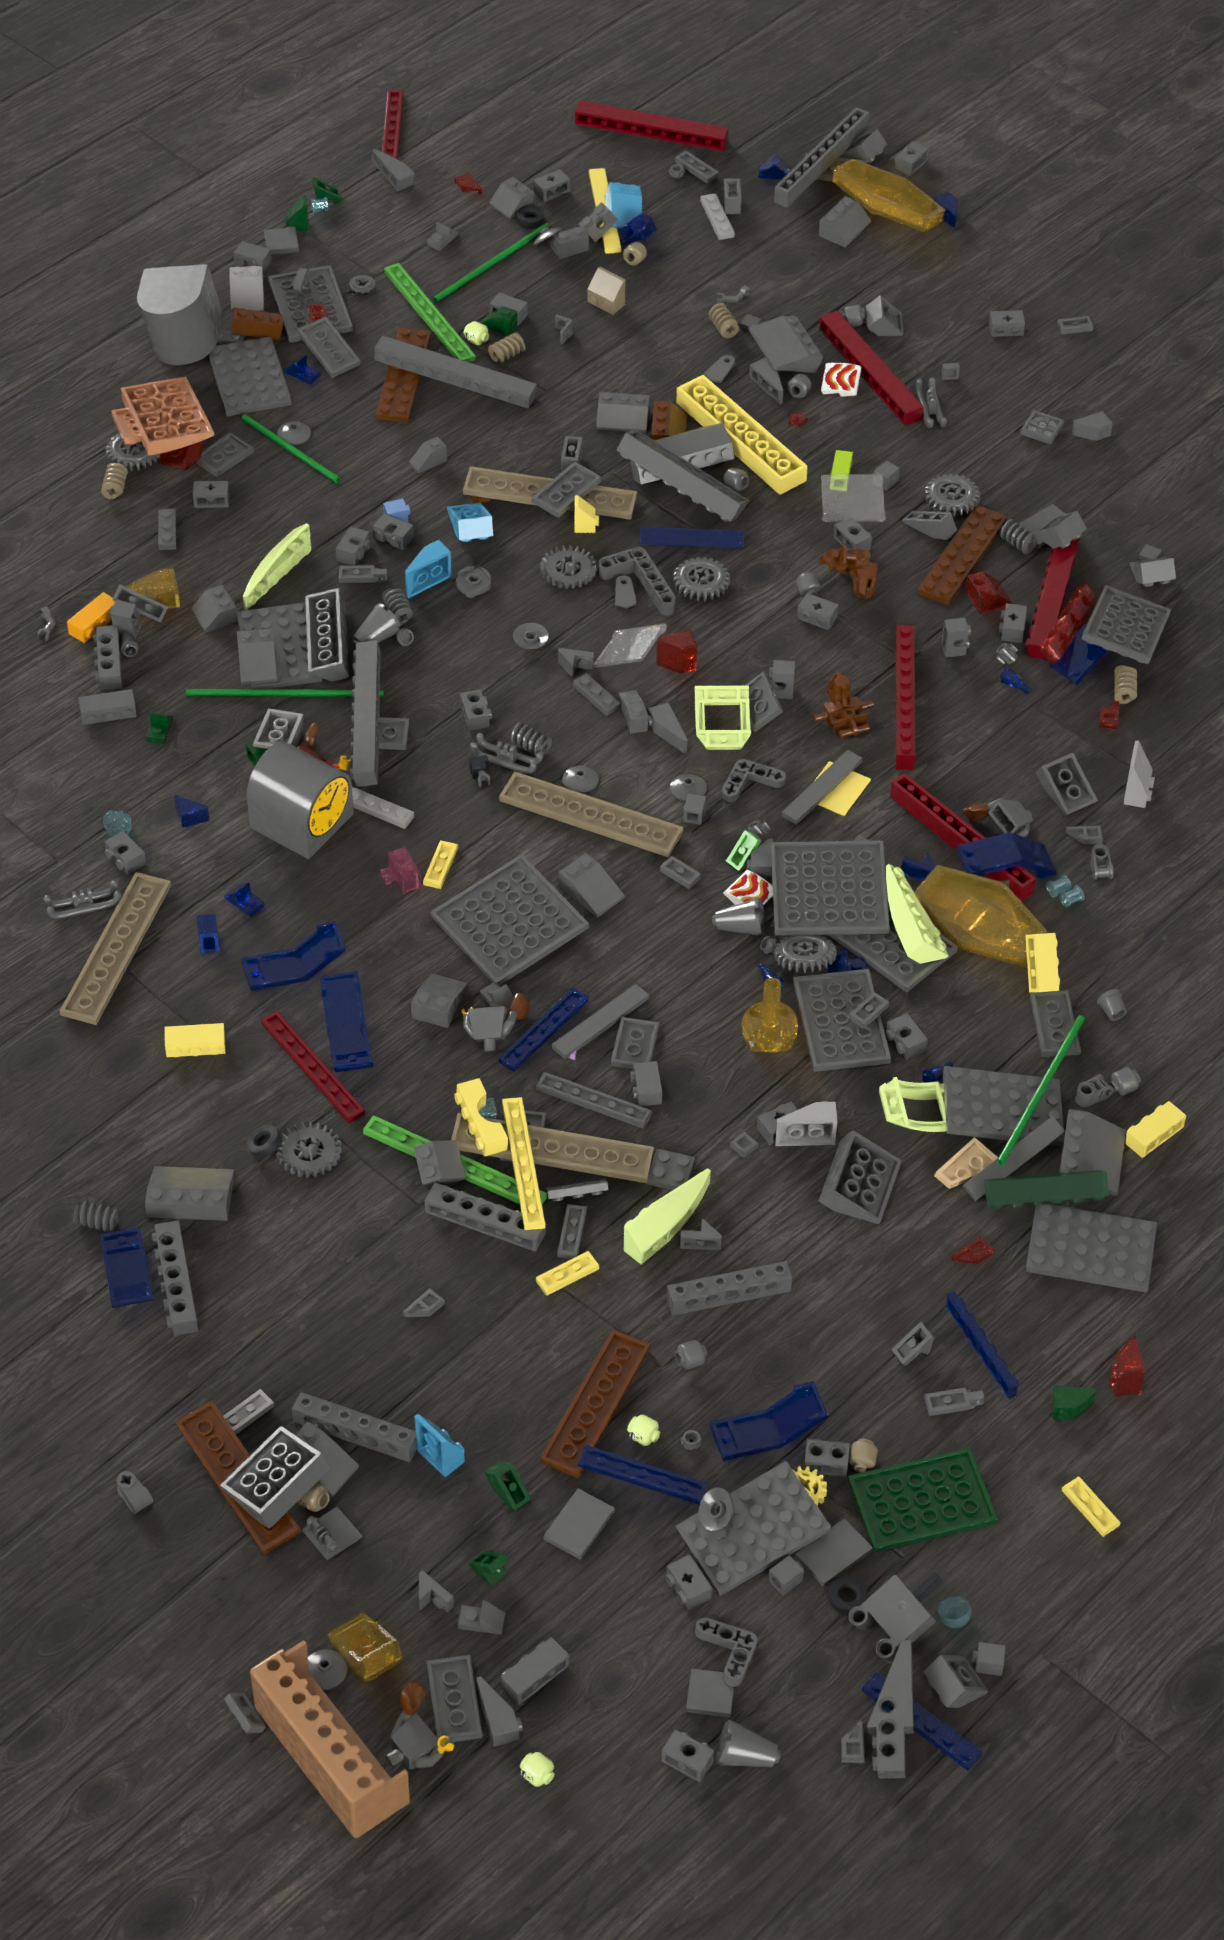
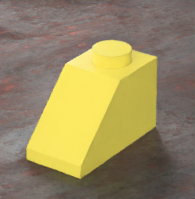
M575 495V533H595V526H599V515H595V508L580 496Z

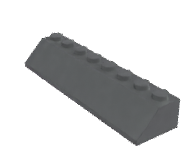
M637 429L626 432L617 448L620 456L633 460L637 467H644L649 471L650 475L663 479V483L676 487L679 493L692 497L691 500L693 502L706 506V510L719 514L720 518L726 522L736 520L750 501Z

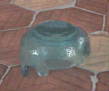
M110 810L104 815L103 825L106 833L111 837L122 831L128 835L132 829V820L122 810L116 812Z
M958 1596L949 1597L945 1601L940 1602L938 1611L939 1618L943 1624L952 1629L965 1626L969 1622L972 1613L971 1605L965 1599Z

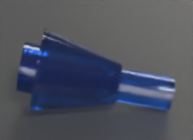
M1012 668L1005 669L1001 673V683L1019 688L1026 694L1031 691V688L1023 683Z
M764 963L759 965V970L763 974L767 990L771 993L779 991L784 985L783 978L769 970Z
M947 1061L942 1065L924 1070L922 1072L924 1083L939 1082L943 1077L944 1066L953 1067L952 1062Z

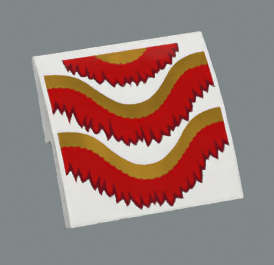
M826 363L821 388L823 395L839 393L841 397L857 395L861 366L846 363Z
M746 870L723 894L735 905L754 898H761L760 900H762L764 906L773 897V887L759 875Z

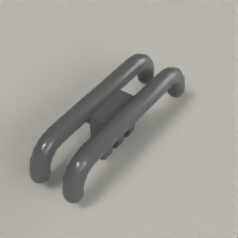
M934 377L929 379L926 401L922 390V379L916 380V394L918 401L923 405L922 415L928 429H932L934 426V420L930 418L929 414H936L941 428L947 425V418L943 417L937 397L936 380Z
M482 733L476 735L477 742L483 748L497 753L496 757L481 752L475 742L470 744L471 752L476 757L487 755L490 763L523 774H533L537 769V764L541 763L543 759L541 752H538L534 758L516 752V746L512 745L510 748V744L505 743L503 747V742L498 741L497 745L491 744L484 739ZM515 760H519L530 764V767H525L514 762Z
M113 880L110 888L92 893L91 888H86L87 893L84 894L83 889L79 890L80 895H77L76 891H72L71 898L53 901L50 896L46 895L44 903L48 906L47 913L51 918L64 919L115 907L121 900V893L117 891L118 882ZM114 894V898L109 901L93 903V900L106 898ZM70 905H74L75 907L74 909H69L61 912L54 911V908H61Z

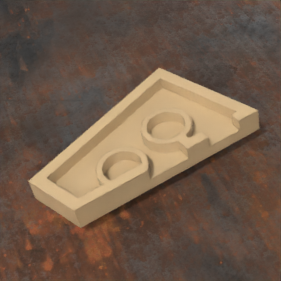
M974 1137L935 1173V1177L951 1189L969 1181L998 1157Z

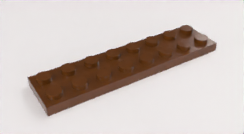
M399 327L396 340L428 350L431 331ZM389 365L375 414L376 419L409 423L421 375Z
M979 505L974 507V510L969 514L918 587L917 594L949 606L1003 525L1007 522V516Z
M612 1329L540 1458L541 1464L579 1479L649 1352L650 1344Z
M212 1400L175 1422L263 1555L301 1532L288 1511L268 1529L221 1488L220 1485L250 1455Z

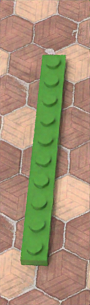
M399 263L385 267V274L452 356L469 363L475 361L474 353Z
M374 1115L363 1129V1134L413 1157H416L414 1152L415 1146L431 1142ZM461 1155L466 1175L464 1180L520 1204L516 1179ZM539 1190L541 1204H543L547 1198V1193Z

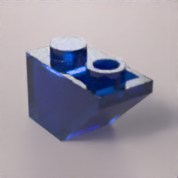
M946 192L933 199L932 211L949 225L955 227L958 199L951 193Z
M640 213L617 231L622 244L646 239L656 232L657 229L652 217Z

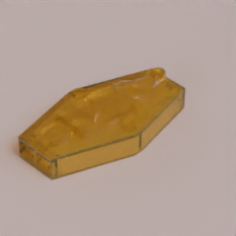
M855 159L844 162L833 171L832 181L872 214L883 216L922 232H927L942 222L945 209L903 177Z
M937 865L915 891V895L928 915L954 944L968 952L1026 968L1028 966L1026 935L1047 933V930L1014 893L999 881Z

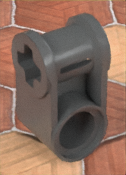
M1097 844L1092 848L1090 859L1093 880L1103 877L1113 879V864L1110 859L1109 849L1103 844Z
M1098 1074L1079 1084L1075 1101L1081 1107H1090L1099 1101L1109 1098L1114 1093V1088L1106 1083L1105 1077L1102 1074Z
M124 1471L117 1476V1492L133 1514L153 1503L150 1492L132 1472Z

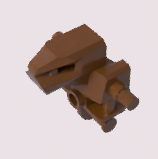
M842 547L838 550L829 549L825 551L823 556L819 557V563L822 565L827 564L830 571L835 569L836 572L849 573L852 576L853 592L857 598L869 599L872 597L877 586L878 564L869 562L870 551L858 548L847 550V547Z
M842 672L835 673L827 686L826 699L828 703L824 705L823 712L813 715L814 722L826 720L828 725H833V734H838L840 739L847 736L854 738L859 733L870 732V726L867 723L868 715L862 711L873 708L874 702L872 700L861 702L858 697H851L849 678L844 676Z

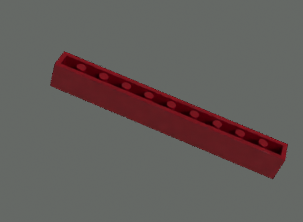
M581 100L575 110V124L717 151H724L728 142V128Z
M838 311L820 316V331L850 364L861 366L860 376L904 426L922 420L923 405L907 390L905 385L899 381L896 375L882 362L879 356L865 343Z
M1080 538L1071 540V544L1065 548L1057 547L1051 549L1053 555H1049L1048 560L1050 567H1046L1045 571L1047 579L1043 578L1041 588L1044 590L1039 592L1038 600L1040 602L1036 603L1035 608L1037 614H1034L1032 619L1034 626H1030L1028 636L1031 638L1026 640L1025 648L1028 649L1027 656L1049 659Z
M897 625L895 636V770H914V626Z
M904 773L891 782L890 797L994 882L1009 880L1008 890L1021 901L1034 894L1035 877Z

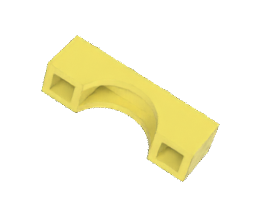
M480 1079L457 1084V1093L454 1094L457 1105L460 1104L462 1107V1116L469 1122V1130L476 1137L477 1148L482 1150L484 1156L506 1151L508 1137L501 1123L487 1121L479 1114L480 1109L486 1105V1091Z

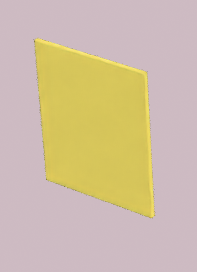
M829 761L827 765L824 767V769L821 771V773L818 775V777L823 772H825L833 764V762ZM852 771L818 805L845 816L871 779Z

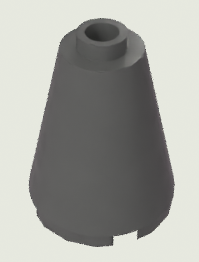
M378 603L354 634V641L352 643L355 647L356 643L377 640L379 643L397 634L402 629L398 628L401 624L390 609L386 611L384 604Z
M754 898L716 911L715 915L712 916L713 926H716L717 930L758 936L764 935L765 925L762 924L763 919H765V913L761 898Z
M728 1720L723 1727L719 1740L721 1745L720 1751H717L716 1764L721 1766L773 1767L774 1763L778 1764L780 1760L781 1750H778L777 1744L734 1721Z

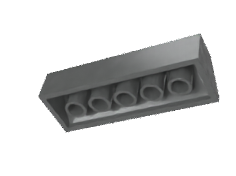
M722 422L655 440L699 469L734 459L732 442ZM630 459L633 478L637 483L645 484L661 479L660 477L650 475L649 471L644 467H637L634 461Z
M336 588L305 596L309 674L331 682L349 678L346 605L340 589Z

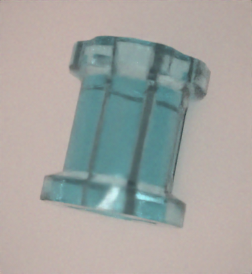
M324 197V199H311L313 213L320 210L328 211L327 197Z
M1062 875L1060 879L1053 882L1049 881L1046 884L1047 890L1052 897H1057L1059 893L1070 891L1072 888L1071 882L1066 875Z
M1078 885L1074 886L1070 891L1060 892V901L1066 908L1077 901H1084V893Z

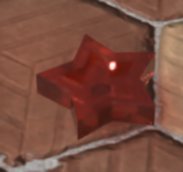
M801 412L797 414L789 413L790 420L788 424H795L800 428L801 423L807 422V418L802 416Z

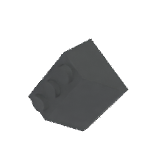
M845 196L820 220L819 236L846 248L871 223V220L858 201Z
M600 392L596 429L627 432L637 429L642 433H646L650 395Z

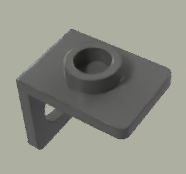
M556 315L555 328L561 330L560 344L562 345L572 336L573 320ZM559 320L564 321L566 325L564 327L561 326Z

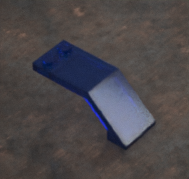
M1087 624L1081 627L1049 663L1051 668L1076 685L1081 682L1108 651L1101 646L1089 644L1081 639Z
M1011 832L957 845L958 855L969 878L1015 866H1022L1038 872L1039 879L1057 875V871L1043 844Z
M335 921L317 924L316 931L295 948L241 958V964L250 990L255 991L307 981L343 954L345 946Z
M358 971L319 976L334 1072L374 1067L365 1023Z
M140 1227L100 1234L112 1308L153 1301L154 1298Z
M811 1381L794 1385L793 1391L766 1410L711 1421L709 1427L722 1460L726 1461L783 1448L827 1419L828 1413L815 1382Z

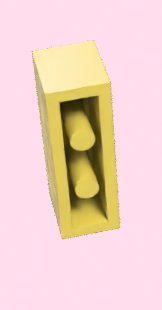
M1055 933L1026 935L1029 992L1059 991V960L1057 957Z
M224 1023L165 1027L166 1056L225 1054Z
M1170 1101L1163 1106L1159 1105L1151 1115H1146L1136 1126H1131L1127 1130L1125 1144L1143 1158L1184 1127L1186 1115Z

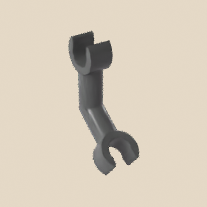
M744 285L736 296H725L723 293H717L716 304H724L725 302L737 303L742 298H747L750 295L747 292L750 288Z
M47 606L41 608L43 613L41 615L48 624L44 629L38 631V639L45 635V642L50 639L49 633L56 625Z

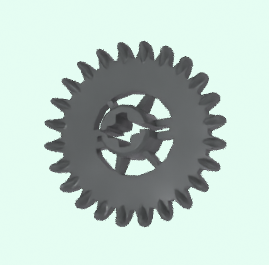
M119 434L115 435V438H111L106 447V457L109 462L123 464L125 467L130 466L131 471L133 466H136L139 471L140 465H143L144 469H146V462L152 466V460L156 463L157 458H160V454L148 456L144 445H140V443L143 444L142 442H137L134 445L125 444Z
M942 474V477L936 476V479L933 478L931 482L927 483L924 498H926V503L929 502V507L934 505V511L937 508H940L939 512L946 510V512L952 511L953 516H955L956 511H959L961 516L963 510L968 514L969 508L973 511L974 506L977 507L980 501V491L976 483L971 482L969 478L965 479V476L959 477V474H955V476L949 474L947 476Z
M563 545L562 551L556 547V553L552 549H550V556L545 553V558L542 557V562L540 563V572L543 574V578L548 583H552L553 586L558 585V588L565 587V589L571 587L575 589V586L582 587V584L586 585L592 581V578L596 575L597 562L594 560L593 555L590 557V551L585 555V548L579 552L578 546L573 551L571 545L568 550Z
M700 557L696 559L690 558V561L685 560L684 564H679V567L675 569L673 574L675 589L679 588L680 594L684 591V597L690 593L691 600L694 595L697 596V601H699L701 596L706 601L707 595L713 600L714 594L719 598L720 591L724 594L725 589L728 590V585L730 584V574L725 565L719 564L717 560L713 561L712 558L707 560V557H703V559Z
M789 935V937L786 936L783 940H780L774 949L775 961L778 962V965L782 963V967L785 968L788 964L789 971H791L793 966H796V972H798L800 967H803L804 973H806L807 967L811 968L812 973L814 972V966H817L819 971H821V964L827 968L828 963L832 965L837 955L835 944L828 940L827 937H822V935Z
M310 1121L308 1128H306L302 1122L301 1129H298L294 1124V1132L287 1128L288 1136H285L284 1133L281 1134L282 1142L276 1150L277 1159H279V1164L284 1166V1170H290V1174L297 1172L299 1177L305 1174L307 1178L310 1174L314 1177L317 1176V1173L323 1175L325 1174L324 1170L330 1171L331 1166L337 1165V1160L340 1159V1153L342 1152L341 1141L338 1140V1134L334 1135L333 1129L327 1132V1125L320 1129V1123L318 1122L317 1126L313 1128Z

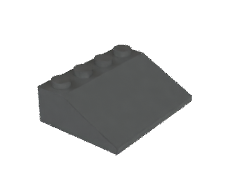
M781 316L749 327L748 330L774 370L817 372L823 356L797 317Z
M1069 1109L1057 1186L1117 1196L1126 1130L1090 1112Z
M852 1130L840 1140L819 1202L835 1212L879 1224L902 1160Z
M154 1166L145 1199L147 1217L228 1221L235 1170Z
M280 1426L220 1486L252 1517L270 1529L330 1470V1467L322 1453Z

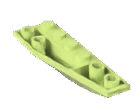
M306 523L293 529L262 560L244 592V609L248 610L291 568L297 565L305 555L310 553L309 524Z
M888 864L886 866V883L891 916L907 956L920 964L947 958L949 955L945 949V943L939 936L940 932L934 926L904 877V872L899 867L895 868Z
M707 1168L652 1203L649 1207L643 1208L636 1218L629 1220L624 1226V1251L642 1265L668 1243L688 1221L702 1200L710 1183L711 1170Z

